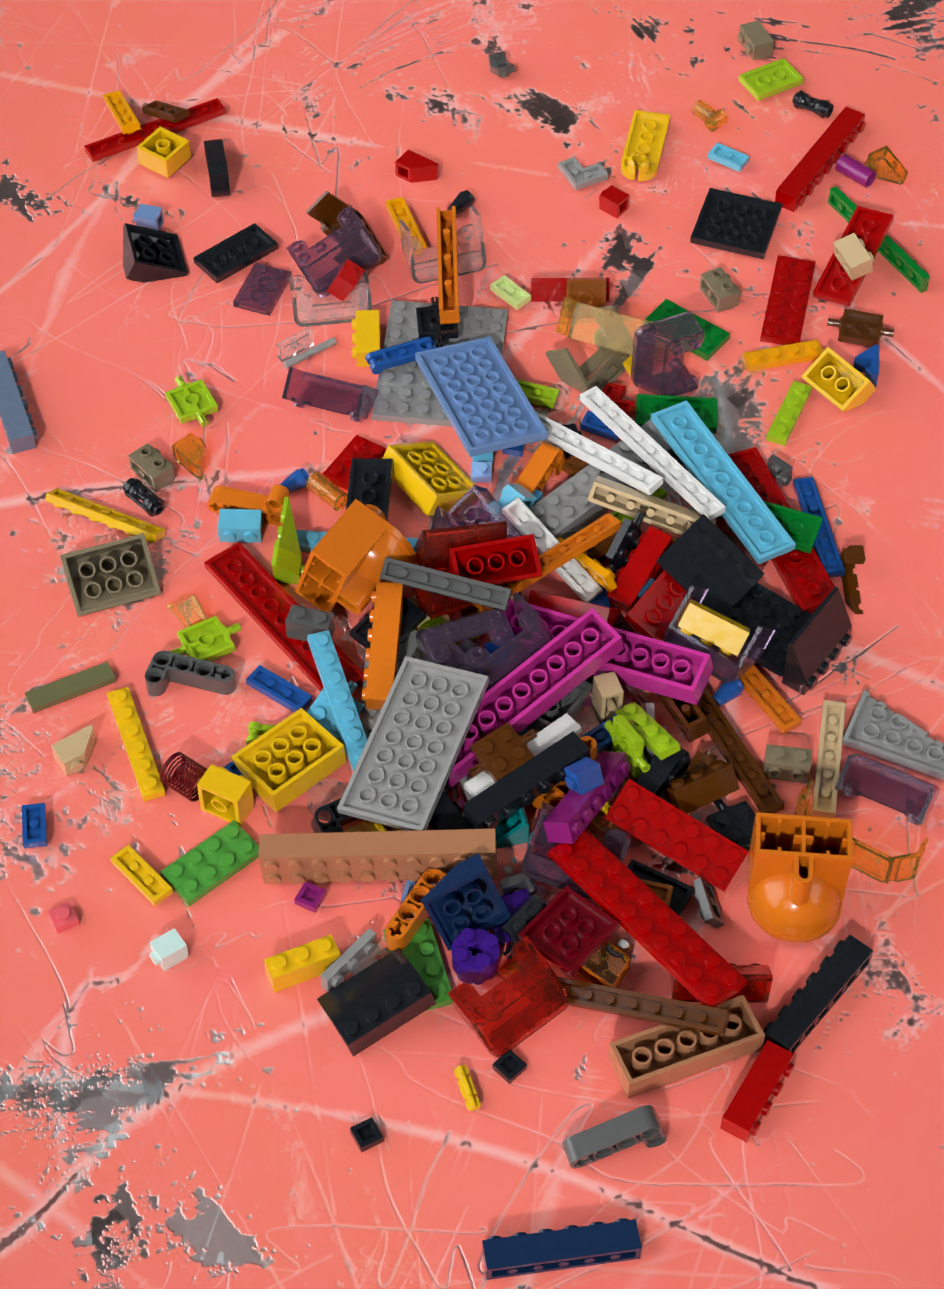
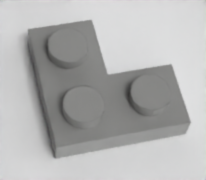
M575 157L558 162V169L575 191L608 180L609 174L600 163L583 168Z

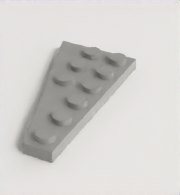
M864 690L845 732L842 745L944 781V744L939 740L934 741L928 737L926 731L901 714L893 713L887 708L885 703L882 701L877 702L870 697L869 692Z

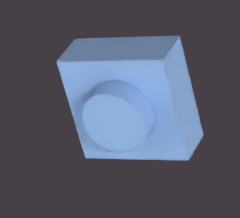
M471 461V481L492 483V462Z

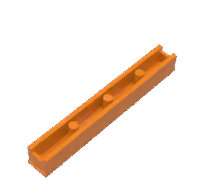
M452 206V210L440 211V207H436L440 324L460 323L456 208Z

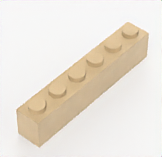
M598 475L594 480L587 501L635 518L637 511L642 512L646 515L643 519L644 522L682 535L701 516L699 512L652 495L649 496L644 492Z

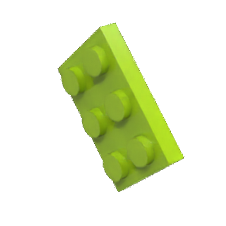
M782 58L740 74L738 81L757 101L802 85L804 78Z

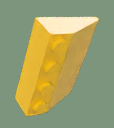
M434 441L388 445L382 458L393 459L392 479L427 516L444 514L480 495L482 492Z
M302 708L231 756V760L243 776L251 781L256 793L275 812L281 810L347 763L344 745Z

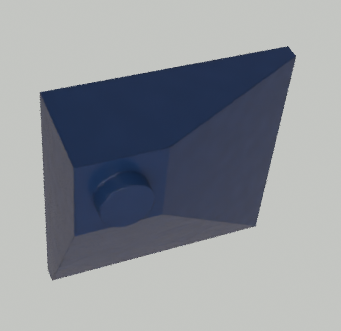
M479 853L458 863L421 899L448 951L452 950L453 941L463 929L471 928L489 931L506 922L511 917Z

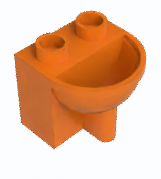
M355 499L311 551L295 592L321 611L333 613L338 605L341 604L352 613L359 615L371 601L372 590H376L377 582L393 583L380 579L385 557L417 565V557L409 541L398 529L386 521L384 513L378 507L371 504L364 505Z
M756 812L748 854L747 905L753 920L764 932L782 941L804 943L817 940L834 928L841 914L843 898L853 861L852 819Z

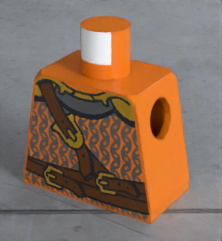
M620 939L615 945L607 941L576 974L588 983L618 988L630 968L631 958L627 955L631 949L630 944L624 939Z

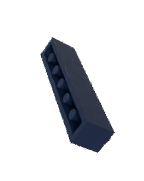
M620 1218L611 1223L593 1222L589 1226L582 1227L569 1225L560 1230L542 1229L538 1233L531 1234L518 1232L509 1237L491 1236L487 1240H482L486 1280L640 1259L642 1250L636 1219L629 1220L627 1218Z

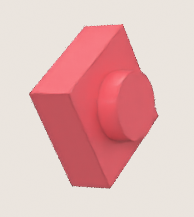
M70 901L47 910L57 934L79 925V920Z

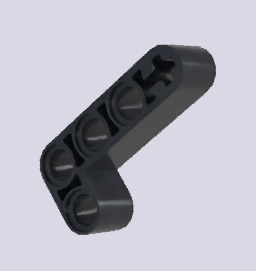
M222 139L204 141L211 196H230L228 168Z
M680 747V751L663 760H660L655 755L649 763L650 770L645 773L643 772L636 783L660 797L664 792L663 787L669 785L676 774L682 776L686 772L691 761L688 751Z
M338 799L316 810L311 820V827L314 833L344 832L341 826L356 821L359 818L339 813L337 807L341 799ZM318 817L326 818L328 823L320 822Z

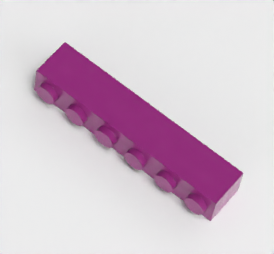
M601 752L594 761L600 764L604 784L583 795L573 790L568 791L543 822L549 843L573 844L629 775L631 766L627 760L626 752Z

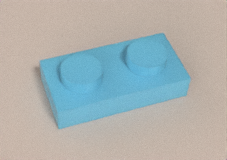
M718 142L708 152V159L738 172L747 165L750 157Z

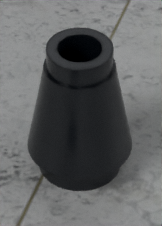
M468 190L461 191L447 210H452V206H455L456 215L472 207L475 198Z

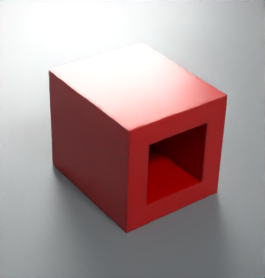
M613 185L603 190L599 195V209L615 218L620 217L628 209L629 194Z

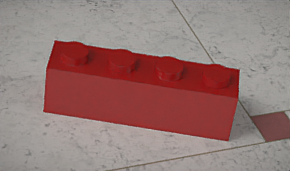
M649 526L648 530L641 534L639 545L636 549H632L628 557V563L625 567L622 566L618 573L617 588L612 592L607 591L610 605L627 613L638 601L639 593L651 578H655L661 568L656 561L674 543L671 535L652 526Z
M767 1040L724 1113L720 1129L746 1143L751 1135H757L762 1124L759 1122L762 1115L767 1117L773 1105L770 1101L773 1096L778 1097L784 1086L781 1082L784 1077L789 1078L795 1067V1064L792 1063L794 1053Z

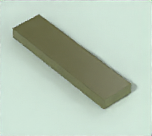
M107 661L25 692V697L32 712L36 713L115 683L116 677Z

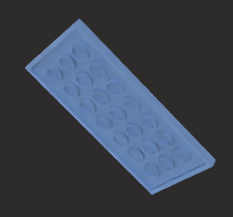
M490 336L415 353L417 364L469 457L548 439L547 430Z

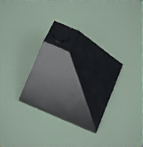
M128 223L123 225V268L126 279L145 283L187 276L188 271L177 234Z

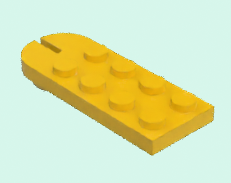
M634 110L621 160V173L626 178L635 180L637 169L639 170L638 181H648L656 176L670 123V115Z

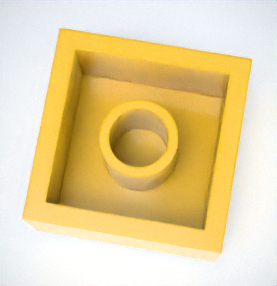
M162 127L155 130L137 146L139 164L166 178H169L191 158L189 140Z
M211 764L197 784L201 810L229 823L234 820L241 827L254 808L251 781L245 776H238L229 772L224 767H217Z

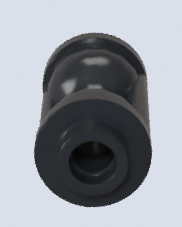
M802 90L795 93L792 99L794 108L807 109L820 116V118H829L833 112L834 105L830 101L818 100Z
M130 478L124 483V494L146 511L149 516L153 517L162 513L164 510V500L155 495L139 479Z

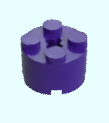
M463 929L452 944V968L457 977L464 983L480 985L484 981L491 980L496 976L500 961V947L497 937L482 929Z

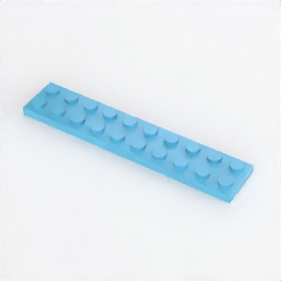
M687 400L651 414L650 420L691 475L726 506L725 513L722 514L723 518L758 565L795 550V542Z

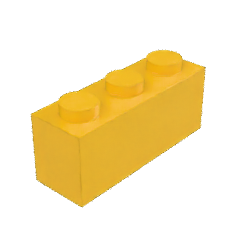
M355 310L356 318L352 319V330H356V333H352V345H356V347H352V359H356L357 367H370L371 365L365 359L366 355L380 350L379 310Z
M690 599L678 622V626L681 627L680 630L689 636L694 634L701 638V642L709 646L714 644L720 647L721 652L732 656V654L738 656L750 633V628Z
M332 934L264 959L265 973L274 993L320 976L340 957V952Z

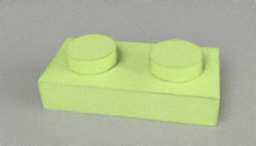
M505 275L490 284V290L516 310L531 301V295Z

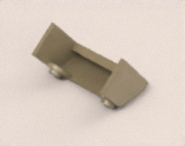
M614 305L591 310L600 326L594 334V342L598 350L580 367L568 348L550 350L545 353L560 380L582 393L595 386L603 391L607 383H613L626 370L623 362L638 348Z

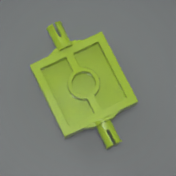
M179 375V378L176 376L175 382L178 386L173 390L165 392V397L180 424L198 419L202 427L207 426L209 421L205 416L218 412V405L204 381L201 379L196 382L185 383L181 375Z
M213 616L178 631L177 637L182 646L170 652L211 662L235 651V645L230 639V635L241 631L240 624L237 622L229 627H225L217 616Z
M622 714L614 716L613 722L610 720L606 721L604 728L607 729L612 737V752H626L627 760L631 766L630 773L634 778L641 776L643 772H648L650 765L643 757L645 747L643 736L636 732L632 724Z

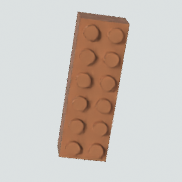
M741 995L730 999L717 1007L729 1010L731 1013L724 1037L661 1024L609 1043L608 1059L627 1098L762 1050L765 1034L745 996Z

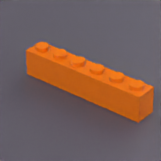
M377 582L376 590H372L371 602L375 603L374 609H370V623H373L372 629H368V642H371L370 648H366V661H369L368 668H364V681H367V685L362 688V701H366V709H382L397 676L404 588L401 584Z

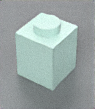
M175 928L150 942L151 952L149 956L156 966L159 964L163 971L189 957L187 945Z

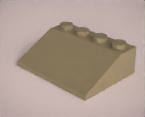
M144 533L60 555L62 569L78 617L161 595Z

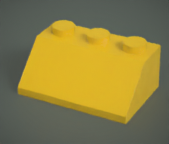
M829 347L824 350L801 376L802 379L843 412L863 405L876 391V388L868 378Z

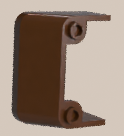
M327 190L306 211L309 216L320 222V229L327 236L332 235L336 239L342 250L333 259L339 264L343 265L348 258L365 270L382 265L389 259L364 216Z

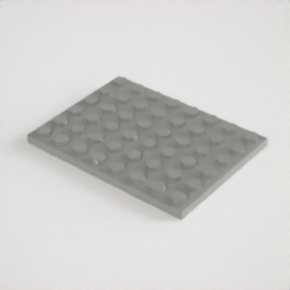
M391 300L383 349L419 339L416 308L431 306V303ZM460 306V323H457L458 338L443 339L444 346L490 336L500 354L503 355L508 309ZM416 361L385 369L378 375L372 420L452 427Z

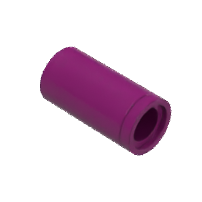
M843 154L835 166L836 171L865 188L872 185L877 174L876 171L847 154Z

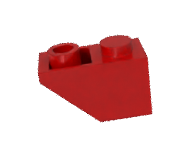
M408 149L395 161L396 176L410 183L437 180L439 178V164Z

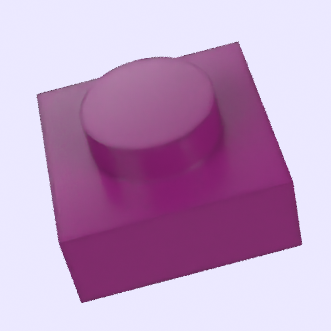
M305 881L296 895L294 903L316 913L327 895L326 890Z

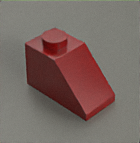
M347 258L326 291L343 302L364 273V268Z

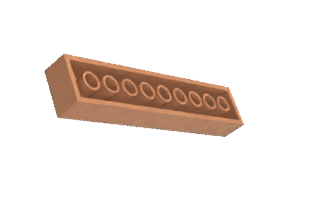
M495 829L260 834L258 859L264 884H302L305 881L319 884L326 882L348 883L352 881H363L366 883L373 881L395 882L397 880L418 881L428 869L435 868L448 874L458 863L478 853L491 878H497Z

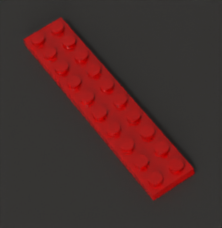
M757 447L728 454L763 501L790 508ZM795 549L771 559L795 605L800 607L802 612H815L835 587L814 549H812L811 554Z
M240 542L205 561V568L321 692L324 687L308 642L288 638L286 634L285 621L291 605H300ZM333 641L347 684L349 681H353V684L355 682L358 686L363 684L364 673Z
M586 828L573 844L559 843L548 851L549 858L612 918L618 921L624 930L703 1005L717 1008L746 986L747 980Z

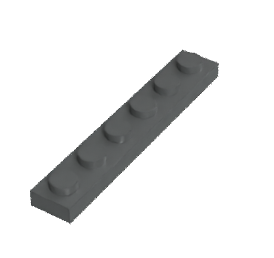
M385 557L380 574L381 580L507 612L512 590L509 588Z

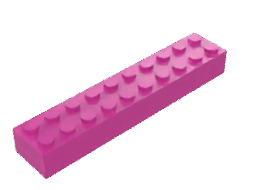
M510 599L507 612H501L491 635L494 642L507 643L508 651L512 652L517 646L531 654H535L579 618ZM612 627L622 636L623 650L592 675L598 676L601 673L615 671L619 682L691 704H698L714 669L710 654Z
M591 608L489 689L482 698L447 783L453 787L469 774L468 769L478 764L477 758L470 750L472 744L507 722L519 734L623 650L622 636Z

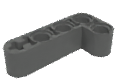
M158 651L155 653L144 676L147 692L151 696H161L164 694L170 682L223 695H229L236 690L235 672L231 667L169 651Z
M646 1105L570 1136L562 1142L570 1167L576 1169L641 1142L648 1148L660 1146L666 1142L667 1137L659 1115L652 1106Z

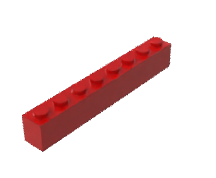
M845 107L777 188L775 202L783 204V208L795 212L799 206L801 207L806 197L813 193L815 186L820 185L824 175L829 174L831 167L837 163L842 153L845 154L849 145L855 142L857 135L863 132L866 126L864 122L865 114Z

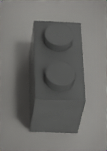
M291 605L285 621L287 637L307 641L309 634L329 630L332 638L335 630L334 613L297 605Z

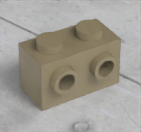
M759 20L740 25L739 33L737 34L738 42L742 44L746 53L750 55L753 61L773 55L774 40Z
M721 267L701 274L699 288L718 313L739 305L740 289L738 286H735L729 274L725 273Z
M148 443L128 455L130 469L153 491L157 492L175 480V467L170 460H166L157 448L154 449Z
M767 744L763 773L767 779L808 783L812 749Z

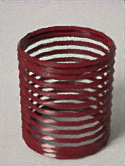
M176 752L164 763L160 771V781L189 801L196 802L199 800V794L194 797L198 793L197 790L191 796L197 789V785L194 789L193 787L198 779L202 778L203 774H205L207 768L182 752ZM172 762V764L169 766L168 770L166 771V774H165V777H164V780H163V776H164L165 770L167 769L168 765ZM180 763V765L176 768V770L174 771L172 777L170 778V776H171L173 770H174L175 767ZM174 765V767L171 769V771H170V773H169V775H168L167 781H166L167 774H168L170 768Z

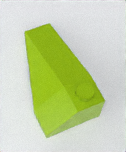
M285 497L281 512V524L283 526H278V541L275 540L271 566L274 579L278 583L297 585L305 565H303L289 497Z

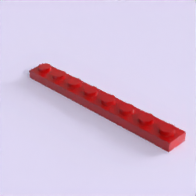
M216 98L188 108L190 116L176 123L157 119L140 125L141 129L136 130L134 133L123 134L121 132L84 145L85 152L92 162L101 160L138 146L159 127L175 133L225 115L226 110L219 99Z

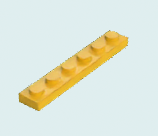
M56 488L46 493L45 501L52 503L55 507L71 510V513L76 515H84L89 517L91 521L107 524L109 528L123 530L127 535L135 536L144 533L146 542L154 543L165 536L166 529L62 489Z
M125 687L107 692V698L143 802L165 796V790L160 781V776L129 688Z

